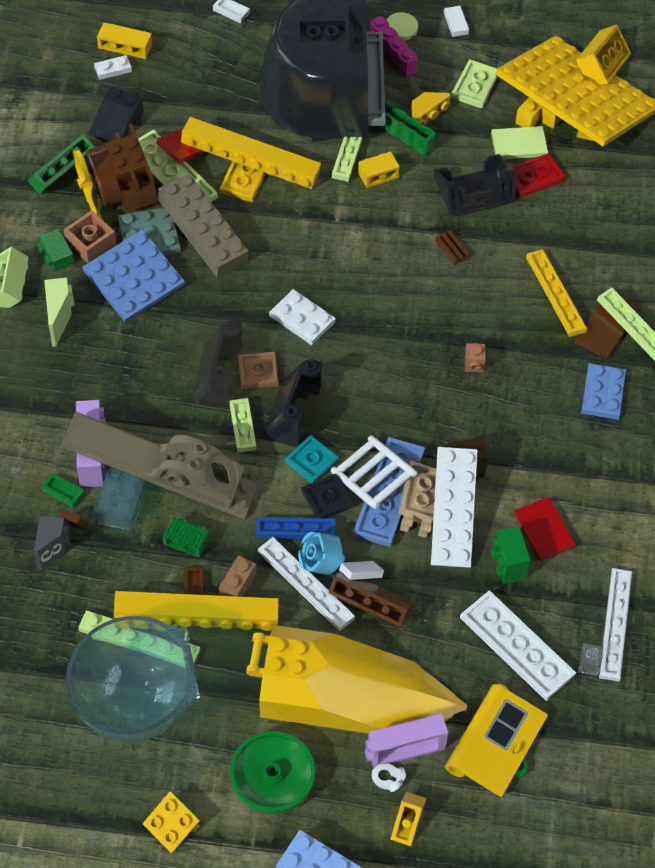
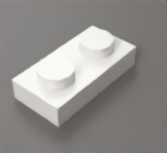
M127 55L94 63L99 80L132 72Z

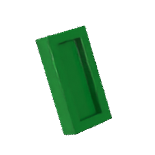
M51 473L41 486V491L72 508L76 506L85 494L83 489L54 473Z

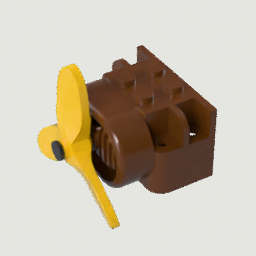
M132 123L129 124L131 135L120 138L119 133L115 132V140L86 150V158L91 175L88 172L80 150L73 152L78 174L77 181L76 179L74 180L77 190H83L91 210L101 219L102 216L93 185H96L105 207L121 202L125 210L133 211L159 202L153 175Z

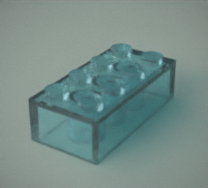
M109 466L93 509L95 523L133 531L150 482Z

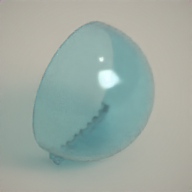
M125 616L104 622L91 630L74 649L66 672L68 695L82 721L98 734L122 742H139L152 739L163 734L176 724L188 706L193 705L192 701L200 699L198 683H195L197 678L191 647L188 644L187 628H178V625L169 626L159 620L145 616Z

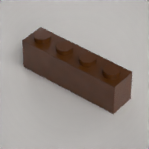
M341 571L334 576L328 592L399 627L408 620L414 602L367 580H349Z

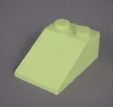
M67 278L44 280L52 347L57 346L72 315L71 307H74L72 285H68Z

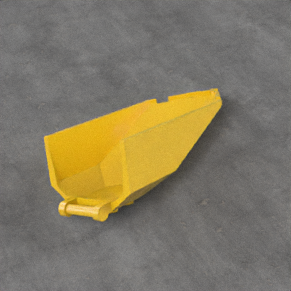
M273 625L270 636H265L262 633L253 634L252 641L254 645L250 665L247 666L246 673L250 676L262 677L259 700L261 718L369 733L442 714L444 721L453 718L454 714L461 711L466 712L467 710L466 703L422 669L416 662L326 632ZM262 645H268L264 668H259Z

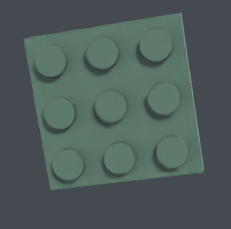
M165 208L117 216L123 241L143 230L163 255L181 253L174 220Z

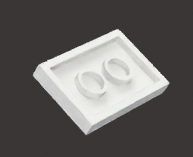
M294 289L270 311V317L310 345H313L336 320L335 317Z

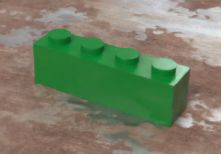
M82 134L38 170L28 182L38 194H41L75 165L74 151L80 150L83 157H85L86 150L94 148V146Z

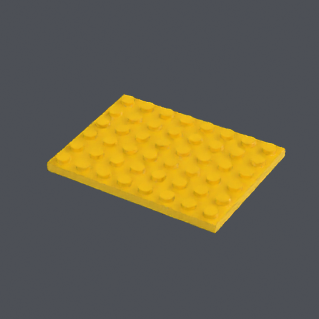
M557 36L548 39L497 68L495 75L603 147L655 114V99L650 98L640 89H636L616 74L606 85L583 75L576 60L581 55V52Z

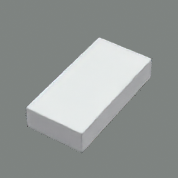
M218 0L213 5V11L239 23H242L250 14V8L232 0Z
M461 7L444 8V15L452 37L469 34V28Z
M374 561L341 563L339 568L349 580L382 578L384 570Z

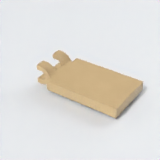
M410 461L408 464L417 471L416 477L411 476L404 482L398 514L404 516L400 530L408 532L409 527L412 526L414 521L421 524L418 536L426 538L427 532L430 533L431 524L433 525L436 469Z

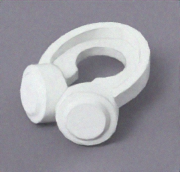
M379 764L372 770L373 782L378 787L390 790V792L398 790L406 777L403 767L396 768L390 764ZM381 770H387L392 777L396 778V781L389 779L383 781L378 777V773Z

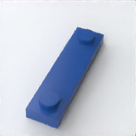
M257 517L256 538L303 539L309 532H319L335 536V519Z

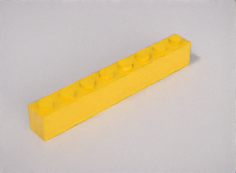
M189 117L182 130L181 143L303 187L312 189L319 176L321 163L207 122Z
M115 591L114 622L120 624L139 623L140 625L159 624L161 626L180 625L182 627L200 626L202 628L221 627L223 629L233 627L243 630L255 628L270 631L273 625L278 624V598Z

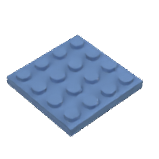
M143 230L83 266V271L125 323L185 285L183 278Z

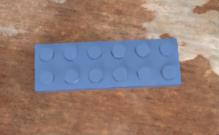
M388 437L385 445L406 463L410 461L421 463L425 452V447ZM387 456L381 460L374 476L388 466L392 460ZM398 466L372 488L368 494L374 498L405 471ZM404 483L380 502V506L376 510L364 501L353 531L354 537L391 547L402 516L398 512Z

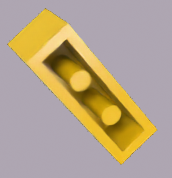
M103 22L97 35L98 48L146 59L152 47V33Z

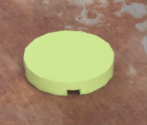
M401 12L392 14L387 18L389 26L395 29L399 37L404 41L411 39L412 36L417 34L418 22L414 16Z

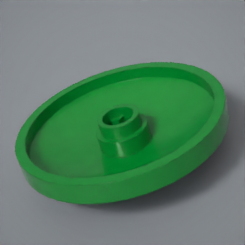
M266 731L255 734L246 739L237 748L231 760L230 781L234 793L244 805L259 813L281 814L293 810L305 801L314 785L315 764L313 757L302 741L288 733Z

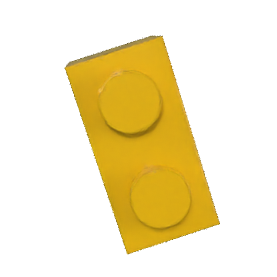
M391 152L383 153L360 161L358 174L366 188L399 178V165Z

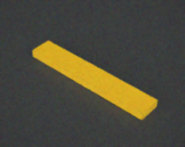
M544 250L528 253L526 259L569 337L586 333V325Z

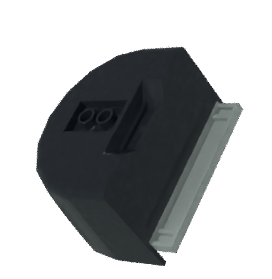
M292 0L278 16L267 44L260 72L262 104L265 112L278 126L299 136L323 139H340L344 137L368 138V126H385L382 32H367L366 0Z

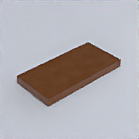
M619 294L638 314L642 305ZM599 304L585 324L587 332L579 334L575 339V344L608 359L626 330Z

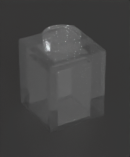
M583 643L578 672L598 676L604 647Z

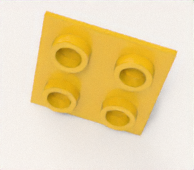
M170 791L143 822V825L173 853L191 831L195 832L199 828L198 823L200 820Z

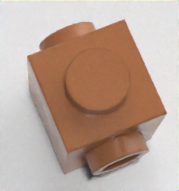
M466 344L464 356L465 372H484L486 360L485 344Z

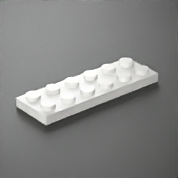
M438 447L431 566L471 568L477 465L476 449Z
M488 591L460 614V619L546 701L575 677L576 672L492 592Z

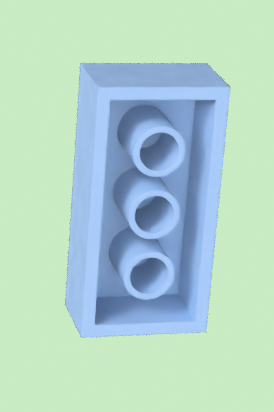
M299 830L276 865V868H362Z

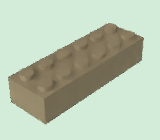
M190 173L158 189L159 202L216 278L247 263L248 249Z

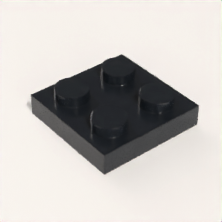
M336 473L301 487V492L316 518H329L353 508V502Z

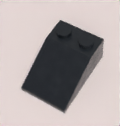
M112 86L103 98L88 135L106 143L116 139L115 132L119 133L120 138L127 136L130 132L129 124L132 123L134 126L144 112L143 98Z

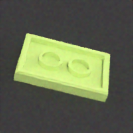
M469 59L451 93V98L483 108L498 79V76L495 75L497 68Z
M543 126L491 130L495 155L500 154L504 159L534 158L548 154Z

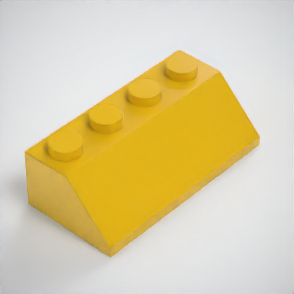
M614 25L600 30L576 60L583 75L606 85L628 59L631 52L618 25Z

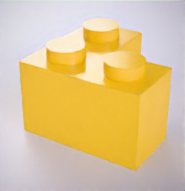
M529 97L517 109L515 123L521 127H534L540 121L554 129L562 119Z

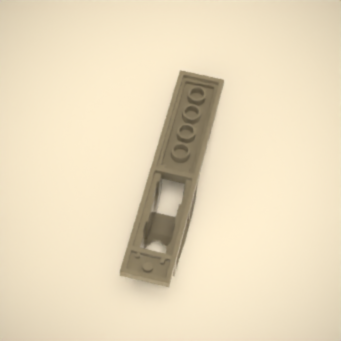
M75 411L61 444V447L241 519H245L257 487L256 483L241 478L244 470L242 465L232 461L213 445L187 435H175L171 438L170 442L158 444ZM215 477H218V479H220V480H222V481H225V482H227L228 484H226V483H224V482H223V483L218 482V481L215 479Z

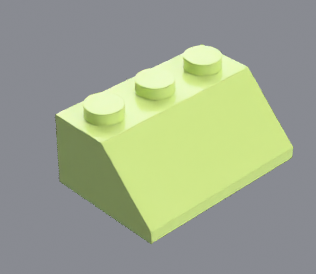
M13 247L0 253V307L10 308L18 304L23 297L22 291L25 284L29 257Z

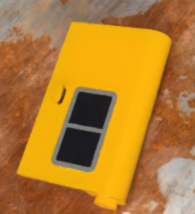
M493 684L445 765L446 770L456 777L462 778L466 775L499 797H502L548 714L510 692L505 685Z

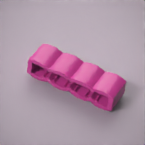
M379 16L370 20V32H382L383 54L387 55L389 61L397 66L402 76L408 77L415 74L417 69L416 53L408 48L407 43L399 37L395 29L389 26V22L384 17Z

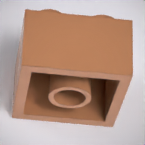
M92 210L63 229L68 246L87 263L116 245L115 231Z

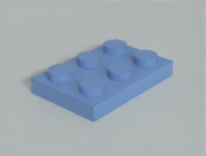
M589 363L581 414L619 420L626 369Z

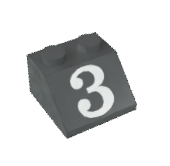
M40 516L34 546L38 570H43L65 554L66 547L70 546L69 527L65 525L64 517Z

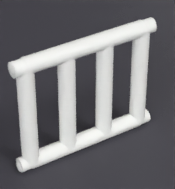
M372 435L368 438L366 444L341 465L331 469L332 474L336 473L342 483L375 510L379 508L380 502L407 479L417 475V471ZM373 447L380 451L350 477L343 473ZM386 456L392 460L388 466L363 487L360 488L355 483ZM398 466L405 471L374 498L368 494L372 488Z

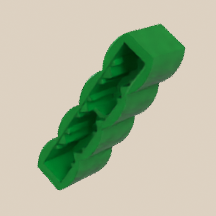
M385 100V126L378 127L386 129L389 134L398 137L404 144L412 146L418 153L427 155L434 148L435 132L431 128L423 126L417 119L408 117L403 110L395 108L392 103Z

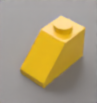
M406 791L401 801L391 840L408 846L412 845L427 798Z

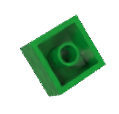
M520 527L497 530L495 539L492 540L491 557L493 560H496L498 578L501 577L503 584L526 580L530 558Z

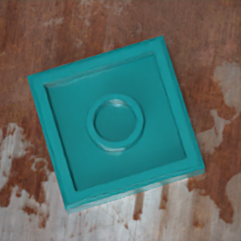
M312 435L285 458V463L310 483L318 481L339 461V456Z

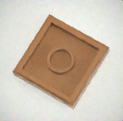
M275 352L238 355L241 389L279 386Z

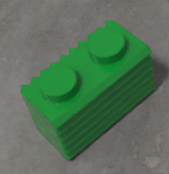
M59 229L38 236V249L40 253L46 255L44 256L46 264L52 266L54 271L74 264L73 253Z
M173 517L163 535L164 545L198 558L201 557L209 541V531L204 526H194L183 518L176 519Z

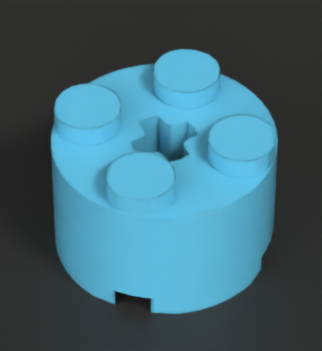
M309 532L303 538L301 544L304 545L298 554L299 563L303 569L309 572L330 575L344 562L345 557L342 553V545L338 536Z

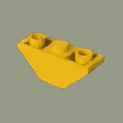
M422 93L412 101L411 117L417 119L425 126L426 123L434 120L438 114L449 108L451 95L449 93Z

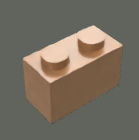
M238 555L219 586V596L243 597L256 576V563Z

